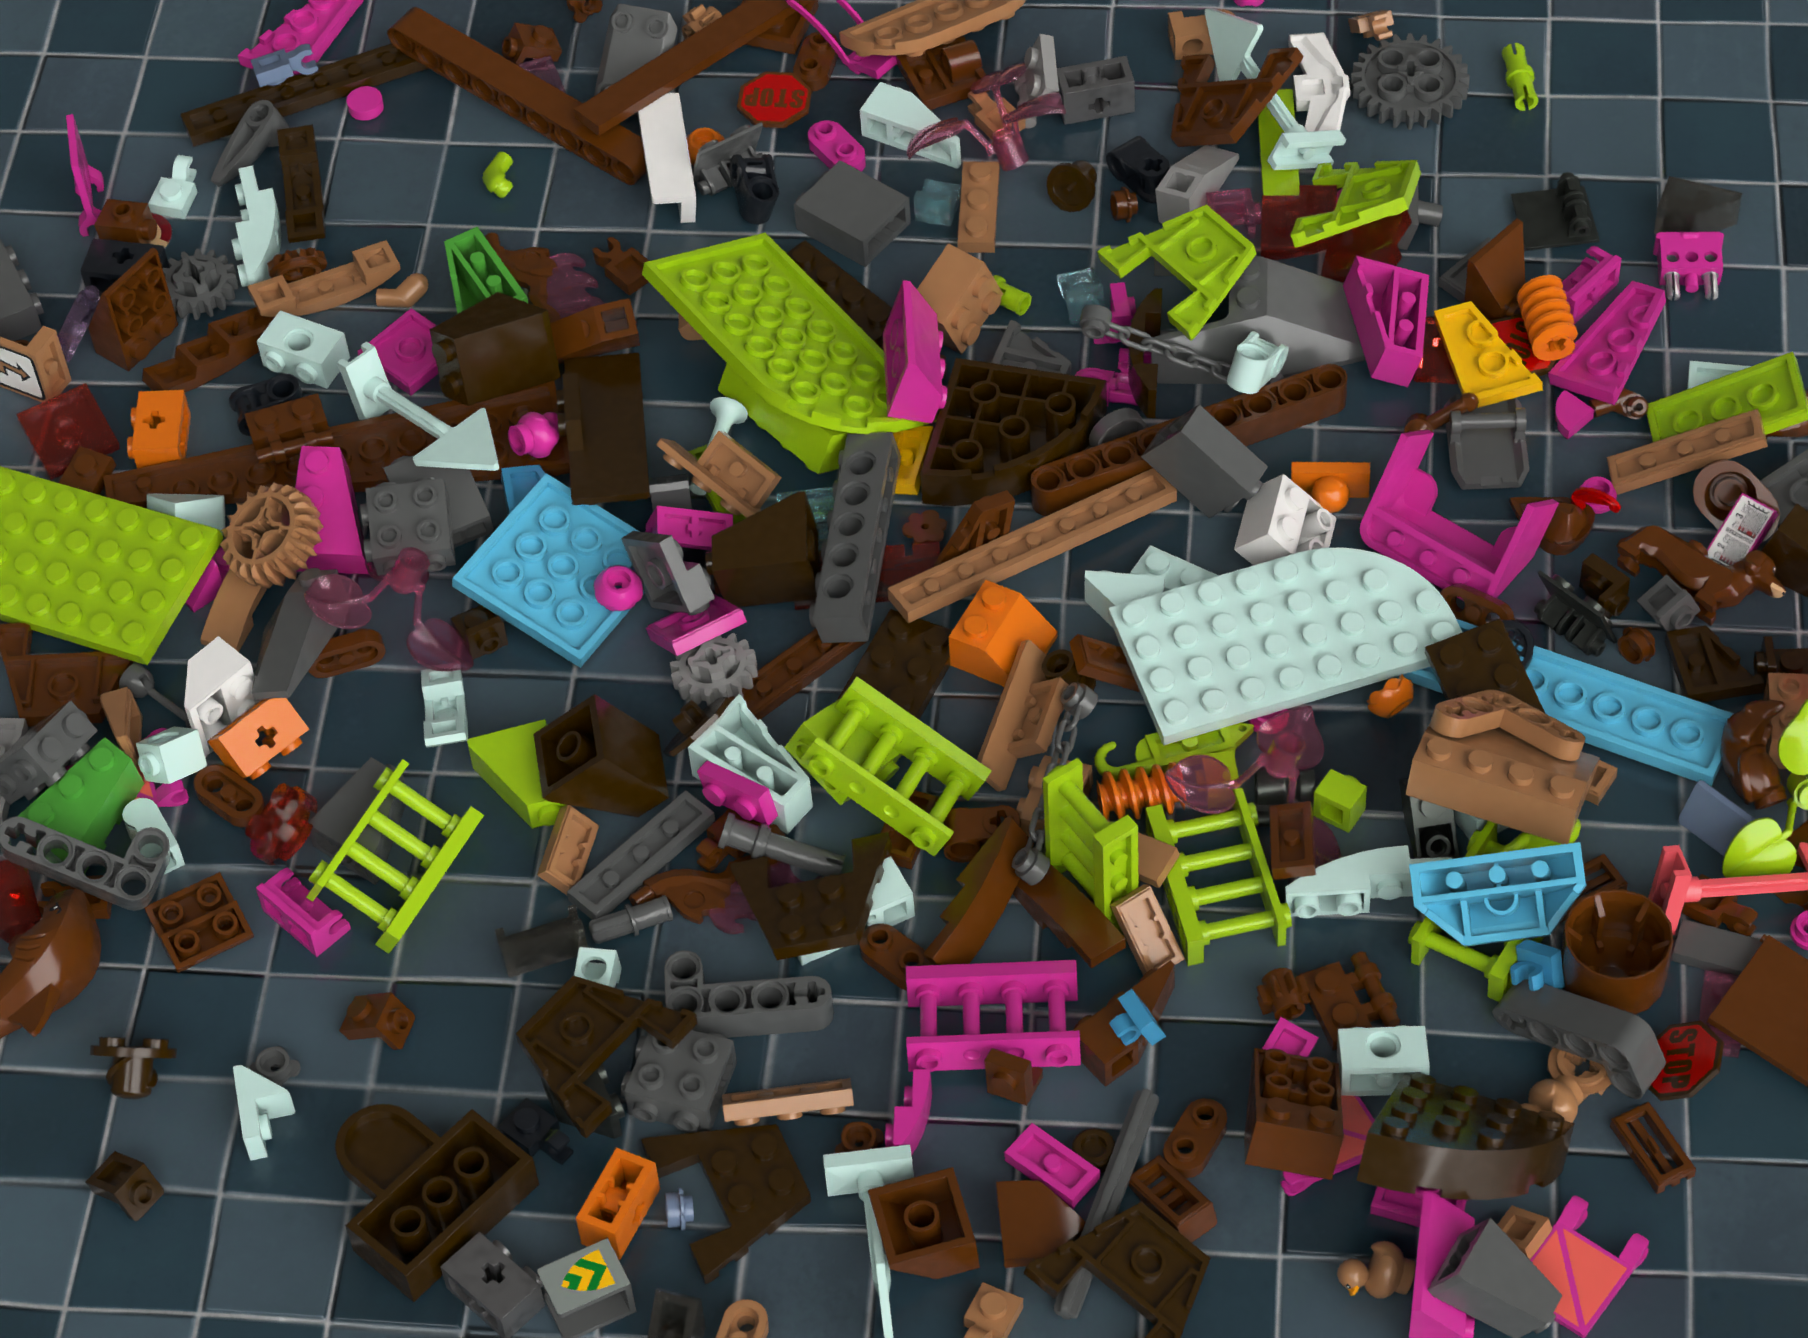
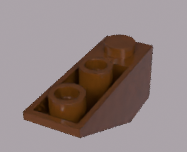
M630 298L592 306L550 323L558 365L563 364L566 359L593 357L640 346Z
M1170 960L1159 969L1153 968L1144 974L1140 982L1131 988L1145 1003L1157 1023L1175 987V964ZM1124 991L1115 994L1109 1000L1107 1006L1093 1016L1087 1015L1083 1017L1072 1030H1080L1081 1062L1105 1087L1137 1065L1148 1044L1147 1039L1141 1034L1135 1042L1125 1046L1109 1025L1113 1018L1122 1013H1127L1118 1000L1120 996L1126 993Z

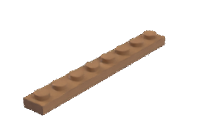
M1152 468L888 588V599L903 618L910 623L978 592L985 580L998 583L1176 502L1177 489Z

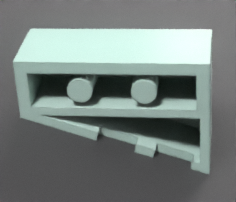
M740 694L734 698L722 715L688 747L692 776L698 780L700 779L697 770L708 760L769 788L778 813V817L771 824L777 825L786 834L813 807L810 778L782 744L778 745L768 733L767 726L761 719L757 720L747 708L746 701Z

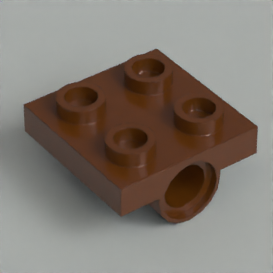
M960 36L952 43L941 44L927 49L923 55L917 57H909L905 54L896 55L897 66L912 93L930 110L969 98L968 93L978 87L984 89L985 92L990 91V81L982 69L980 53L972 39L966 41L964 36Z

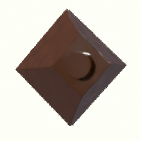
M1518 218L1468 260L1464 303L1471 301L1489 322L1490 320L1517 314L1521 315L1517 295L1518 291L1525 284L1523 222Z

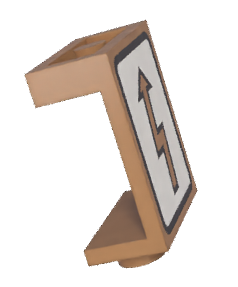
M42 326L27 346L0 337V387L51 406L72 380L56 330Z

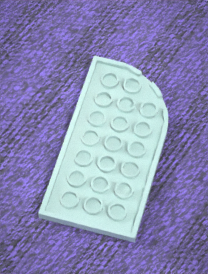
M1353 548L1307 550L1108 608L1109 620L1163 746L1397 677L1401 674L1430 667V663L1425 655V647L1462 633L1455 615L1446 600L1423 576L1390 557Z

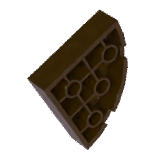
M956 358L947 385L946 404L939 411L920 473L922 504L942 506L972 505L974 501L980 500L982 497L991 496L1008 490L1013 497L1031 490L1030 478L1036 468L1081 452L1088 447L1092 429L1105 416L1107 411L1106 380Z
M1405 1073L1368 1130L1356 1181L1415 1194L1417 1186L1440 1189V1197L1449 1199L1491 1200L1517 1197L1528 1194L1530 1185L1536 1184L1544 1188L1553 1183L1562 1173L1575 1123L1565 1121L1562 1115L1552 1111H1540L1538 1113L1524 1109L1520 1103L1508 1098L1494 1100L1480 1096L1478 1091L1471 1087L1443 1085L1437 1083L1435 1078L1427 1074L1413 1073L1409 1075Z

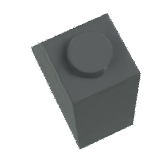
M371 757L307 822L313 847L333 859L379 793L373 787L386 767L393 771L396 767L391 764L383 765ZM401 775L399 778V780L402 782L404 781L403 775ZM389 793L377 810L399 825L406 804ZM367 824L356 842L387 862L393 844L391 839ZM347 855L340 863L374 885L381 879Z
M1491 1218L1460 1233L1428 1288V1291L1435 1298L1512 1338H1520L1532 1331L1538 1334L1547 1329L1555 1320L1556 1315L1553 1312L1563 1296Z

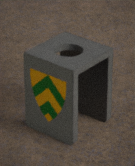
M608 1238L542 1266L537 1270L546 1291L544 1294L545 1303L562 1338H579L637 1312L631 1283Z

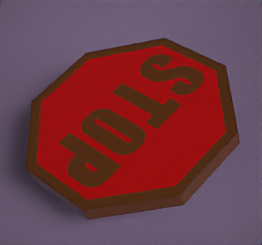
M765 71L741 86L737 111L753 125L762 122L763 127L786 128L809 114L812 89L794 73Z

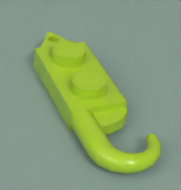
M1241 722L1164 746L1158 732L1148 734L1136 746V762L1119 767L1109 765L1105 759L1108 752L1117 746L1114 741L1102 745L1097 750L1094 757L1095 768L1101 776H1103L1104 771H1110L1115 781H1117L1121 769H1126L1131 778L1134 779L1135 769L1139 766L1144 768L1147 775H1150L1154 764L1160 765L1164 774H1166L1170 762H1175L1179 770L1201 765V754L1233 750L1235 756L1236 748L1254 732V725Z

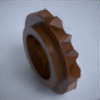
M299 247L296 250H287L284 254L275 255L267 265L271 278L283 275L285 281L291 283L319 274L327 267V260L323 251L312 247L307 249Z

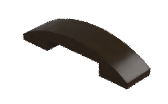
M313 124L279 129L277 134L283 170L289 243L326 238L322 182Z
M1154 288L1144 298L1135 312L1130 327L1146 332L1151 337L1160 335L1163 288ZM1132 333L1129 337L1130 341L1141 344V341L1144 339ZM1128 346V379L1132 395L1147 418H1155L1158 364L1143 363L1144 351Z

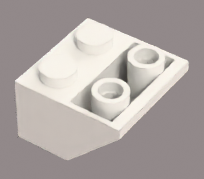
M1282 474L1263 483L1260 490L1250 500H1247L1234 550L1252 565H1257L1307 550L1329 548L1337 518L1286 475Z
M219 636L190 658L187 666L184 707L191 728L198 729L205 757L214 751L207 741L261 700L254 699L252 695L255 676L251 662Z

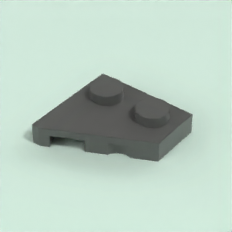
M1014 320L1009 321L991 362L1068 375L1072 372L1070 360L1059 352L1052 351L1048 344L1040 338L1031 339L1021 331V325Z

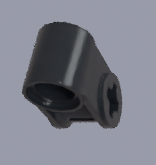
M1136 136L1110 151L1106 155L1107 165L1112 175L1127 185L1142 200L1149 203H1157L1155 190L1170 169L1169 161L1150 146L1143 137Z
M740 154L733 155L730 161V179L735 189L739 212L746 221L752 224H763L771 217L779 196L773 158L770 154H764L761 158H742Z
M283 373L259 383L236 389L229 398V404L239 417L237 421L239 431L246 436H250L245 413L304 397L298 379L292 374ZM245 397L248 398L250 403L249 405H246L244 400Z

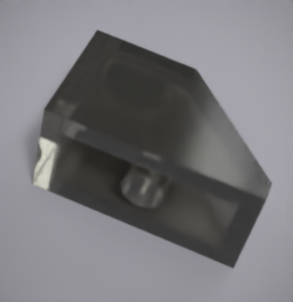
M1669 176L1657 207L1654 233L1717 232L1736 225L1739 219L1743 193Z

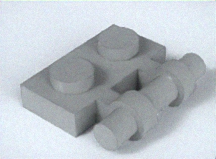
M1039 34L1033 47L1027 49L1024 65L1017 68V76L1014 79L1015 91L1019 94L1020 99L1017 102V111L1026 118L1025 128L1028 129L1036 126V117L1039 113H1047L1059 92L1054 38L1050 35Z

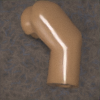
M415 273L408 276L396 289L378 288L376 291L377 307H412L427 292L429 286L428 279L423 274Z

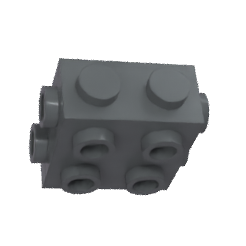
M422 477L415 482L402 484L384 482L373 488H365L367 503L360 504L363 527H369L370 538L363 540L364 552L367 563H374L378 576L399 577L409 571L416 570L436 572L445 569L446 566L456 565L450 501L444 478Z
M71 700L31 727L0 757V796L4 797L10 805L23 796L30 800L46 785L48 787L53 785L67 772L64 767L70 761L72 763L76 762L91 748L87 741L98 730L89 721L87 715L78 709Z
M691 1030L672 1050L651 1034L647 1033V1036L642 1035L636 1046L635 1059L637 1061L632 1072H626L621 1086V1095L626 1099L628 1114L643 1122L652 1123L658 1121L674 1125L684 1132L711 1131L722 1103V1094L726 1093L737 1064L734 1040L715 1032L706 1034Z

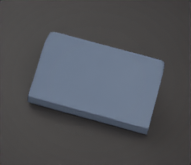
M1699 780L1681 811L1678 822L1724 856L1737 832L1744 825L1755 820V818L1706 782Z

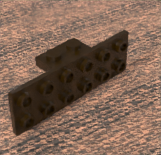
M639 353L564 360L563 390H556L559 436H567L572 504L595 505L606 502H630L638 499H648L650 497Z

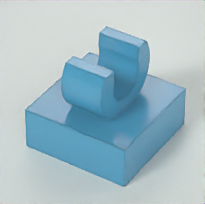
M1525 939L1516 946L1517 963L1513 964L1510 968L1513 985L1528 979L1529 990L1531 991L1539 990L1544 984L1558 989L1565 987L1560 949Z
M1130 989L1118 998L1127 1013L1116 1016L1109 1022V1025L1125 1046L1135 1042L1141 1034L1152 1046L1166 1037L1145 1003L1133 989Z

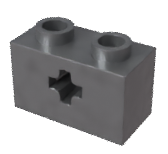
M1126 56L1057 68L1059 92L1056 95V100L1064 125L1135 112V81Z
M479 1232L441 1266L445 1285L450 1292L502 1338H511L545 1307L541 1291L543 1284L539 1276L531 1268L525 1266L521 1269L513 1262L511 1253L500 1241L494 1240L491 1242Z

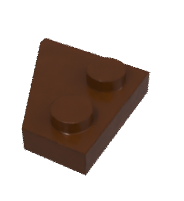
M1008 490L982 497L980 500L973 502L937 558L934 567L1010 532L1015 499Z

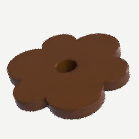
M925 510L921 515L913 513L909 515L908 522L903 525L902 533L907 538H913L914 543L917 545L939 543L944 538L943 531L947 529V521L939 519V514L935 510Z

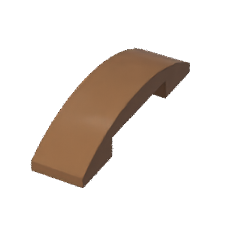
M387 240L352 251L353 262L288 284L283 275H279L249 285L247 288L261 316L275 317L280 310L295 316L308 315L337 307L370 292L400 270V263Z
M229 569L208 614L200 639L201 644L208 645L219 636L239 652L254 626L252 614L267 588L260 585L257 587L250 585L233 574L232 570Z

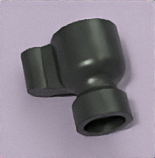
M1282 766L1255 767L1254 792L1259 821L1257 827H1270L1269 806L1288 804L1290 799H1296L1298 802H1314V770H1299L1296 774H1290Z

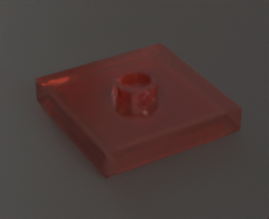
M86 383L16 414L18 422L50 480L64 474L80 446L104 455L111 454L120 449L117 438Z

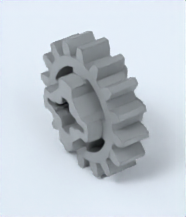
M731 633L726 639L719 635L676 656V661L670 662L674 689L679 690L682 700L691 697V700L697 705L703 700L709 706L719 697H736L738 694L743 697L742 688L752 689L754 687L752 678L758 677L754 649H749L746 639L737 642L735 633Z

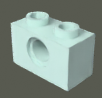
M281 310L257 340L263 366L276 373L292 374L306 384H315L326 389L340 372L337 362L342 358L347 361L350 358L344 332Z
M1400 1025L1396 1027L1338 1029L1337 1062L1339 1063L1341 1096L1391 1095L1405 1073L1409 1075L1413 1073L1429 1075L1430 1064L1425 1026Z

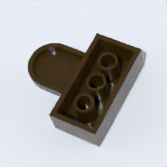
M390 1104L371 1105L352 1114L343 1123L336 1138V1155L342 1171L353 1183L373 1198L365 1208L345 1225L353 1251L413 1302L443 1276L441 1266L479 1232L485 1236L539 1185L533 1158L473 1109L463 1116L442 1137H439L414 1115L399 1106Z

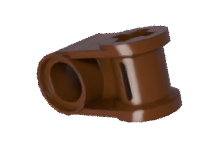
M1006 805L951 809L943 822L945 826L954 831L951 838L944 845L945 857L954 862H970L1000 826L1001 816L1004 819L1007 816L1011 817L1020 827L1021 822L1018 812Z

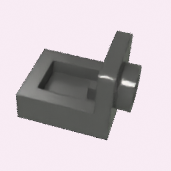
M1667 574L1637 600L1641 608L1665 632L1687 627L1694 619V616L1701 611L1692 596L1685 589L1682 590Z

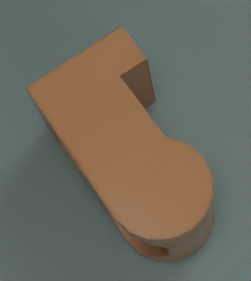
M1217 9L1219 11L1235 15L1231 11L1225 9ZM1182 11L1168 13V38L1175 61L1189 55H1214L1205 15L1184 17Z

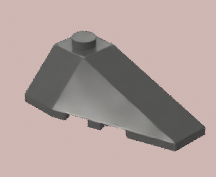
M310 568L302 571L285 594L264 628L252 688L254 699L290 698L350 612L351 607L337 569L320 570L318 568Z

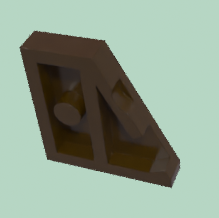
M1706 625L1666 631L1665 644L1684 697L1699 702H1709L1763 693L1764 679L1759 674L1752 676L1740 665L1741 657L1730 647L1724 646L1719 641V637Z

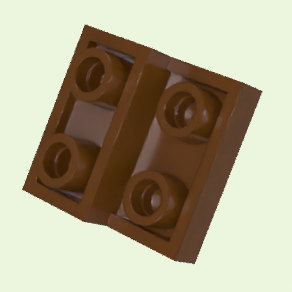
M220 872L153 902L144 908L155 933L177 973L254 938V934L243 912L231 895Z

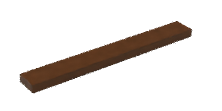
M748 0L574 109L575 119L600 136L797 11L788 5L786 0ZM795 0L802 7L811 3V0Z

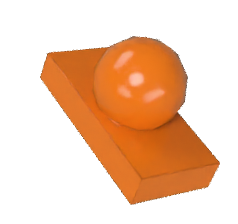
M1291 462V480L1332 514L1345 508L1349 498H1369L1370 463Z

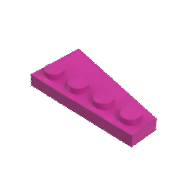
M1631 281L1578 339L1573 353L1560 359L1551 371L1548 372L1550 385L1615 405L1666 303L1665 291Z

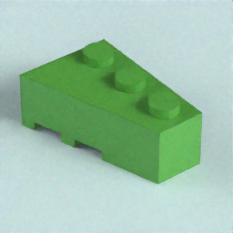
M478 227L444 241L457 314L497 292L528 303L526 294Z
M104 737L58 781L20 813L18 817L27 818L105 850V840L114 825H120L123 820V809L136 798L145 783L132 759ZM56 848L50 850L45 858L51 863H61L67 858L68 853L63 849Z

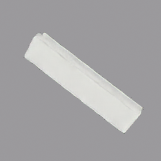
M667 93L638 111L651 201L653 204L678 203L681 223L695 222L696 192L679 93Z

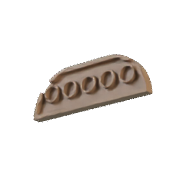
M916 0L839 32L840 42L842 46L855 51L858 56L862 57L904 54L909 57H917L923 55L927 49L941 44L952 43L960 36L970 32L981 31L985 26L996 21L1012 18L1015 15V11L1026 0Z

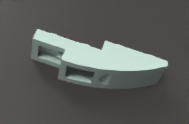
M253 165L238 168L241 183L235 184L239 205L247 206V209L240 210L242 221L235 223L238 238L231 239L236 261L243 259L244 264L237 265L242 287L271 278L267 263L280 253L281 223L273 188L259 191Z
M1408 845L1359 852L1321 865L1316 868V875L1299 877L1285 887V902L1289 906L1291 917L1312 918L1317 915L1333 914L1353 916L1358 913H1369L1370 898L1392 900L1398 897L1413 896L1409 864L1452 859V857L1410 859Z

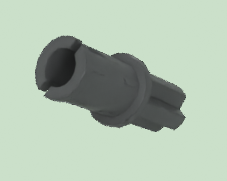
M662 895L659 898L632 907L629 904H625L624 910L591 920L589 922V931L593 941L596 944H601L630 933L638 936L640 930L666 921H673V914L666 895Z

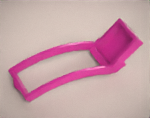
M786 0L788 5L799 12L821 33L843 64L857 75L864 73L879 79L897 64L896 55L862 57L853 51L847 56L832 35L813 15L795 0ZM836 0L854 19L857 25L864 22L846 0Z

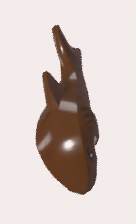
M68 889L54 895L44 906L41 920L26 932L15 934L9 942L8 950L13 959L0 974V1039L22 1027L33 1037L37 1036L51 1014L75 999L93 979L100 963L102 946L100 932L92 907L83 890Z

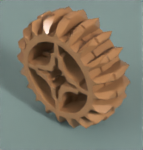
M274 482L270 488L260 485L257 494L247 492V501L244 503L236 502L238 510L234 515H226L230 525L221 530L226 539L219 544L225 552L222 558L230 566L229 568L232 570V573L250 585H255L256 587L260 585L268 589L273 584L283 587L286 577L296 580L299 568L308 569L306 561L309 556H317L313 549L314 545L322 542L319 534H317L324 527L318 519L321 513L314 506L311 498L293 486L287 484L283 486Z

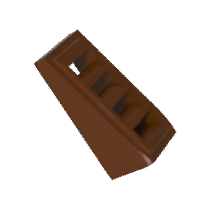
M1160 1154L1131 1175L1128 1186L1139 1199L1191 1243L1216 1226L1217 1217L1213 1203L1173 1166L1168 1164ZM1161 1176L1165 1177L1164 1180L1153 1188L1149 1189L1147 1187ZM1175 1188V1190H1174L1173 1192H1171L1170 1194H1168V1195H1167L1166 1197H1164L1163 1199H1160L1162 1196H1164V1195L1167 1194L1169 1191H1171L1172 1189ZM1187 1201V1203H1185L1184 1205H1182V1206H1181L1180 1208H1178L1177 1210L1173 1211V1209H1175L1176 1207H1178V1206H1179L1180 1204H1182L1183 1202Z

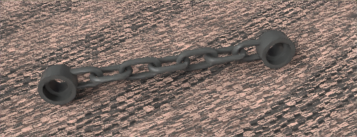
M1093 304L1082 308L1079 325L1086 337L1100 339L1107 335L1120 340L1129 347L1166 357L1172 363L1212 374L1214 378L1227 383V377L1219 373L1222 372L1223 368L1230 370L1231 364L1219 360L1214 361L1178 344H1169L1152 338L1146 332L1112 323V312L1104 306ZM1110 328L1115 329V330H1117V331H1119V332H1118V333L1112 332V331H1110ZM1131 333L1144 338L1141 344L1127 339ZM1153 344L1165 348V350L1163 351L1161 349L1153 347ZM1177 351L1190 355L1187 358V362L1173 356L1176 355ZM1199 361L1211 365V367L1209 368L1199 364ZM1279 373L1275 378H1271L1265 385L1284 379V376L1281 373Z
M1071 683L1061 695V702L1064 704L1066 712L1059 724L1055 737L1056 748L1053 752L1051 763L1046 768L1044 777L1056 766L1066 765L1069 753L1072 752L1076 740V725L1078 721L1087 717L1097 704L1098 694L1083 683ZM1064 731H1071L1069 742H1061ZM1062 753L1061 761L1059 764L1057 763L1059 754ZM1043 792L1038 807L1035 808L1029 825L1030 837L1026 847L1020 849L1012 861V867L1015 869L1016 876L1029 885H1035L1040 882L1050 867L1049 857L1041 852L1043 842L1045 841V824L1043 830L1038 829L1035 831L1037 820L1044 819ZM1034 841L1037 842L1035 848H1032Z

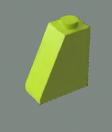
M545 719L469 738L467 741L473 769L532 829L540 826L554 825L559 809L566 806V804L549 802L542 798L533 734L547 725Z

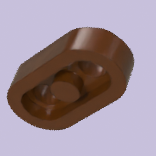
M819 31L809 34L804 39L793 67V73L806 83L812 91L821 90L829 83L839 57ZM830 33L838 43V39L836 38V36Z
M1452 584L1440 592L1458 620L1481 626L1492 621V613H1496L1501 620H1515L1514 613L1507 603L1466 584ZM1456 597H1461L1464 600V609L1457 606Z
M363 628L331 638L308 671L314 677L328 678L374 665L386 653L382 636L378 631Z
M218 764L209 765L196 774L194 788L199 801L232 825L249 827L258 823L263 818L266 806L260 790L228 767ZM221 788L218 792H212L215 789Z
M875 924L866 928L863 932L859 944L861 957L864 962L903 990L907 991L905 964L916 962L918 963L916 966L932 965L923 955L925 952L923 948L890 925ZM877 940H886L882 944L875 943Z
M1203 1098L1193 1101L1187 1106L1166 1140L1163 1148V1158L1185 1178L1195 1177L1205 1169L1227 1131V1113L1225 1108L1219 1102L1212 1099ZM1209 1115L1212 1116V1118L1209 1120H1202L1199 1118V1116ZM1186 1147L1190 1148L1192 1152L1183 1154L1178 1150Z

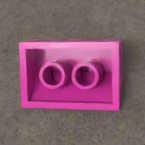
M905 280L902 281L883 331L887 416L933 423L938 409H943L947 400V386H942L945 359L940 358L943 331H938L937 314L914 285L910 281Z
M1423 1190L1409 1338H1473L1475 1318L1435 1298L1428 1291V1288L1460 1233L1474 1227L1475 1218L1446 1199L1441 1198L1435 1192Z

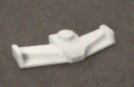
M1324 32L1290 34L1288 36L1289 47H1297L1304 56L1299 64L1304 75H1293V89L1296 111H1308L1305 129L1307 132L1340 130L1345 104L1350 97L1348 75L1344 73Z

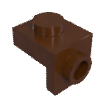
M514 23L509 35L504 38L502 43L503 56L520 67L525 57L557 62L562 53L553 28L543 25L534 26Z
M392 992L355 996L347 1008V1014L339 1031L348 1040L380 1037L393 1050H400L403 1048L413 1026L415 1014Z
M991 1048L984 1060L987 1093L1027 1106L1043 1078V1069L1032 1067L1029 1060Z

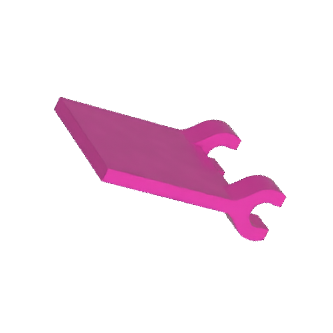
M70 114L66 115L70 162L74 175L75 191L77 195H80L84 208L78 218L79 232L81 236L85 237L89 236L88 227L95 225L101 210L93 206L91 183L96 185L98 192L104 191V180L102 173L88 164L74 115Z

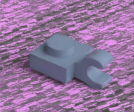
M302 44L287 53L285 49H281L252 59L251 63L259 86L279 85L288 77L294 76L293 71H298L304 75H310L318 71L315 60L308 63L301 61L303 57L313 54L310 45Z

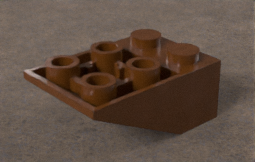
M152 247L101 294L88 327L95 352L128 372L139 361L145 359L149 352L165 337H168L178 326L157 249Z
M1254 1048L1244 1136L1245 1164L1332 1180L1344 1138L1339 1063L1330 1062L1322 1057L1308 1058L1287 1054L1279 1049L1265 1050Z

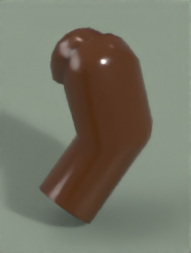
M1623 388L1615 405L1594 398L1588 401L1589 406L1594 409L1595 418L1610 412H1616L1631 419H1640L1648 411L1646 399Z

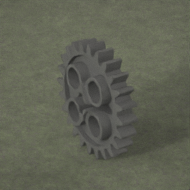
M1409 33L1406 40L1401 41L1400 37L1395 34L1393 35V42L1389 43L1385 39L1379 40V48L1369 44L1367 54L1359 53L1358 62L1353 63V73H1351L1352 97L1358 99V108L1367 107L1368 117L1379 114L1380 124L1391 119L1393 120V128H1397L1401 122H1406L1407 128L1411 130L1414 122H1419L1423 128H1427V120L1431 119L1439 125L1441 124V115L1452 118L1453 109L1461 110L1462 100H1467L1470 75L1467 74L1468 65L1462 63L1461 54L1452 55L1453 46L1449 45L1440 48L1441 39L1427 43V35H1423L1417 41L1414 40L1412 33Z

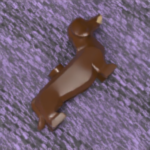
M1654 525L1641 527L1630 536L1620 539L1616 545L1618 548L1617 552L1621 554L1617 559L1618 567L1634 577L1640 573V564L1649 568H1655L1663 577L1667 574L1682 590L1685 589L1694 601L1700 603L1698 607L1701 611L1695 616L1710 626L1716 620V610L1736 606L1747 594L1751 595L1756 590L1773 598H1781L1786 593L1785 587L1774 576L1776 566L1773 560L1760 550L1749 552L1742 560L1733 565H1720L1708 557L1706 548L1700 542L1693 539L1686 542L1669 531Z

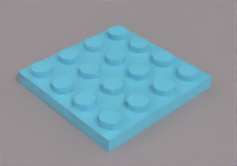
M546 473L452 578V587L581 668L631 610L610 611L597 602L593 586L598 574L607 567L623 565L635 571L621 538L632 531L638 530L596 504L573 505L571 488Z

